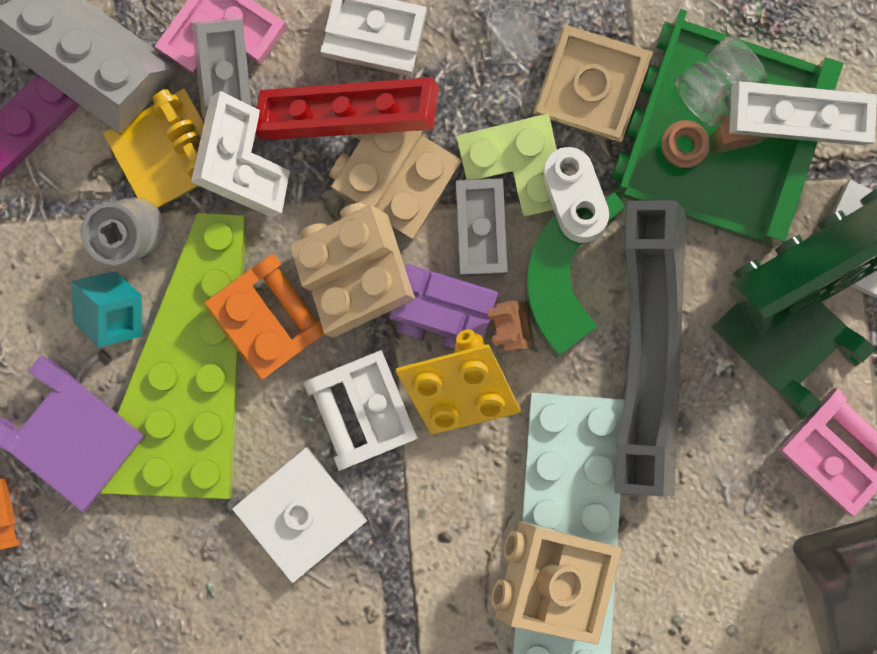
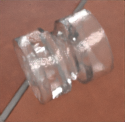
M726 36L705 55L706 63L696 61L674 81L679 96L689 110L700 121L711 127L716 126L730 114L731 88L733 84L739 81L767 83V74L758 57L746 44L734 36Z

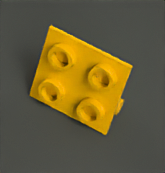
M185 88L173 95L167 89L153 95L154 105L140 112L120 134L112 128L103 132L137 197L146 199L154 204L157 209L198 187V185L191 183L204 122Z
M463 330L457 335L455 353L396 368L399 379L431 435L521 413V409L489 344L484 345L482 336L474 333L473 330Z

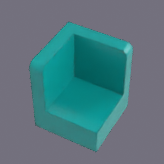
M109 272L72 281L73 322L98 348L142 337V295L117 272Z

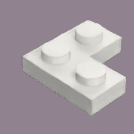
M219 91L210 96L191 183L269 217L279 215L283 209L290 170L251 153L260 110Z

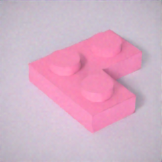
M187 0L157 42L155 48L158 52L197 77L191 22L229 18L242 19L246 56L260 65L285 32L287 26L283 20L253 0Z

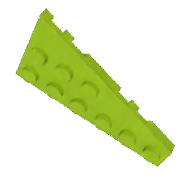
M197 213L118 411L121 417L144 434L145 437L100 494L215 499L232 498L240 354L202 303L244 274L247 227L245 215Z

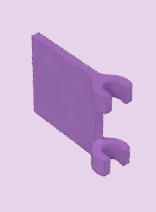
M40 356L29 369V372L51 387L52 390L20 430L5 417L0 418V447L14 455L79 510L86 512L144 439L145 435L74 379L57 361L50 357L46 359L44 356Z

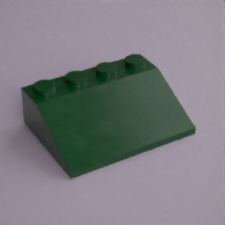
M877 189L860 200L862 207L846 216L843 210H840L828 216L817 225L820 231L805 240L800 235L794 236L775 249L778 256L762 265L758 259L753 260L733 273L736 280L729 284V292L758 339L877 271Z

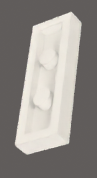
M739 81L733 84L731 88L729 134L866 146L875 143L877 95Z

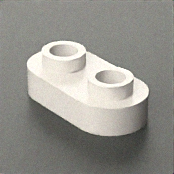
M564 147L554 151L545 163L543 179L559 226L564 235L572 241L579 243L592 242L603 234L609 219V209L592 162L583 151L577 148ZM565 164L573 165L577 169V173L571 176L565 175L560 170V167ZM579 208H588L593 213V217L589 220H583L577 216L576 211Z

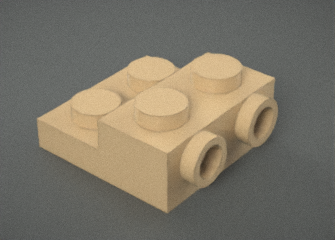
M422 131L354 135L360 142L352 155L349 156L343 152L331 169L329 176L335 180L331 186L334 194L351 204L365 203L373 205L388 215L393 230L414 241L461 166L462 160L422 136Z
M355 203L345 207L340 212L342 219L328 226L323 223L307 226L300 233L302 239L290 245L303 288L312 291L323 332L332 338L415 299L389 217L371 204Z
M519 521L517 531H511L504 543V557L509 561L505 580L500 579L496 582L491 595L492 607L497 610L495 618L511 627L598 645L622 548Z

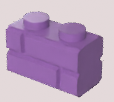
M406 264L405 269L415 299L391 310L389 319L391 322L399 324L397 333L419 340H424L426 333L444 338L443 347L455 351V344L457 342L456 337L463 330H473L474 333L480 334L484 340L490 321L487 311L494 308L498 295L497 291Z

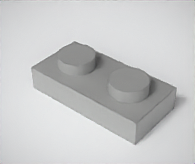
M240 18L191 22L202 117L204 119L206 117L210 96L219 91L251 106L243 20Z
M503 178L457 180L456 203L460 277L507 275Z

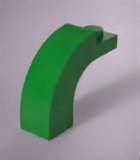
M615 192L605 199L609 209L607 225L626 208ZM579 208L576 211L583 220H589L593 217V213L588 208ZM556 214L541 231L531 251L525 273V300L531 322L537 334L555 358L597 327V324L577 300L570 282L571 261L575 251L583 243L572 241L564 235Z

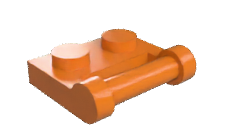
M274 253L264 258L202 303L258 380L266 378L305 347L324 335L320 318L315 319L278 267L281 263ZM262 278L301 331L294 337H289L252 285Z

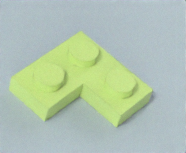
M549 113L457 135L466 180H479L513 172L523 217L554 210L543 179L545 163L548 157L557 150Z

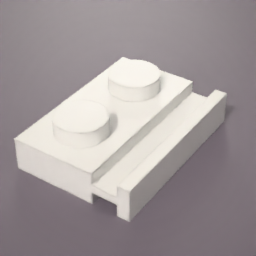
M332 0L325 29V38L320 50L321 56L412 77L426 19L427 7L397 0Z

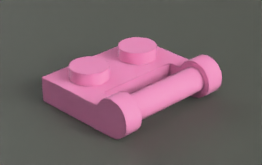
M834 388L821 400L822 403L807 417L778 451L848 516L854 517L877 492V463L871 468L835 435L826 424L834 417L876 457L877 431L845 403L847 397L837 388Z

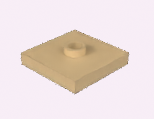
M563 24L533 115L539 116L549 113L552 122L622 144L653 57V52Z

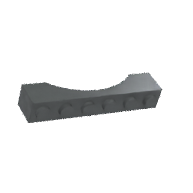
M676 200L627 201L625 251L630 295V348L625 403L616 443L614 493L662 497L675 495L686 210Z

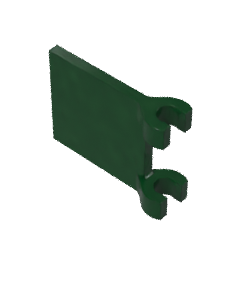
M823 303L759 339L737 304L712 327L742 359L779 393L790 409L802 420L808 417L822 402L811 391L802 386L801 383L836 348L854 367L863 363L876 350L867 339L847 327Z

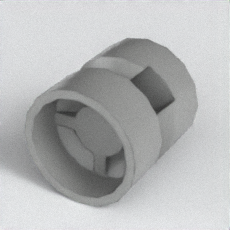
M131 197L96 205L91 209L82 222L81 238L85 249L92 258L102 264L115 266L148 256L157 250L164 239L165 223L162 214L154 204L143 198Z

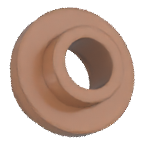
M682 120L672 124L665 131L661 140V150L665 159L678 168H692L701 163L706 157L710 145L708 134L704 128L698 123L689 120ZM677 139H688L692 144V151L689 153L681 152L676 145Z

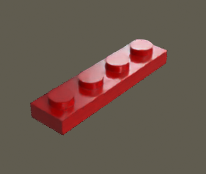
M433 77L260 90L256 109L260 110L255 136L259 140L433 130L439 86Z

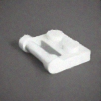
M382 350L303 383L308 396H314L337 453V456L333 459L338 471L418 439ZM341 383L345 386L368 443L356 449L331 390L332 387Z

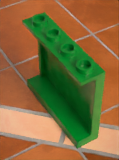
M680 9L673 23L665 21L661 29L656 48L663 50L658 67L650 64L641 88V92L648 94L644 109L635 108L626 135L634 138L629 153L620 152L611 177V179L619 181L615 193L617 196L632 201L676 200L686 210V219L774 249L786 241L818 141L784 138L763 140L760 144L714 154L710 135L719 125H722L721 120L730 115L731 88L733 84L742 81L835 90L844 63L825 57L818 65L684 21L687 10ZM682 120L696 122L708 134L709 151L704 160L692 168L673 166L665 159L662 153L661 140L663 134L675 122ZM677 139L676 145L681 152L689 153L692 151V144L688 139Z

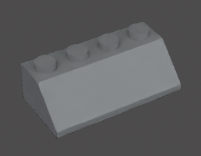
M0 0V47L119 134L152 101L153 95L160 92L179 73V66L87 0Z

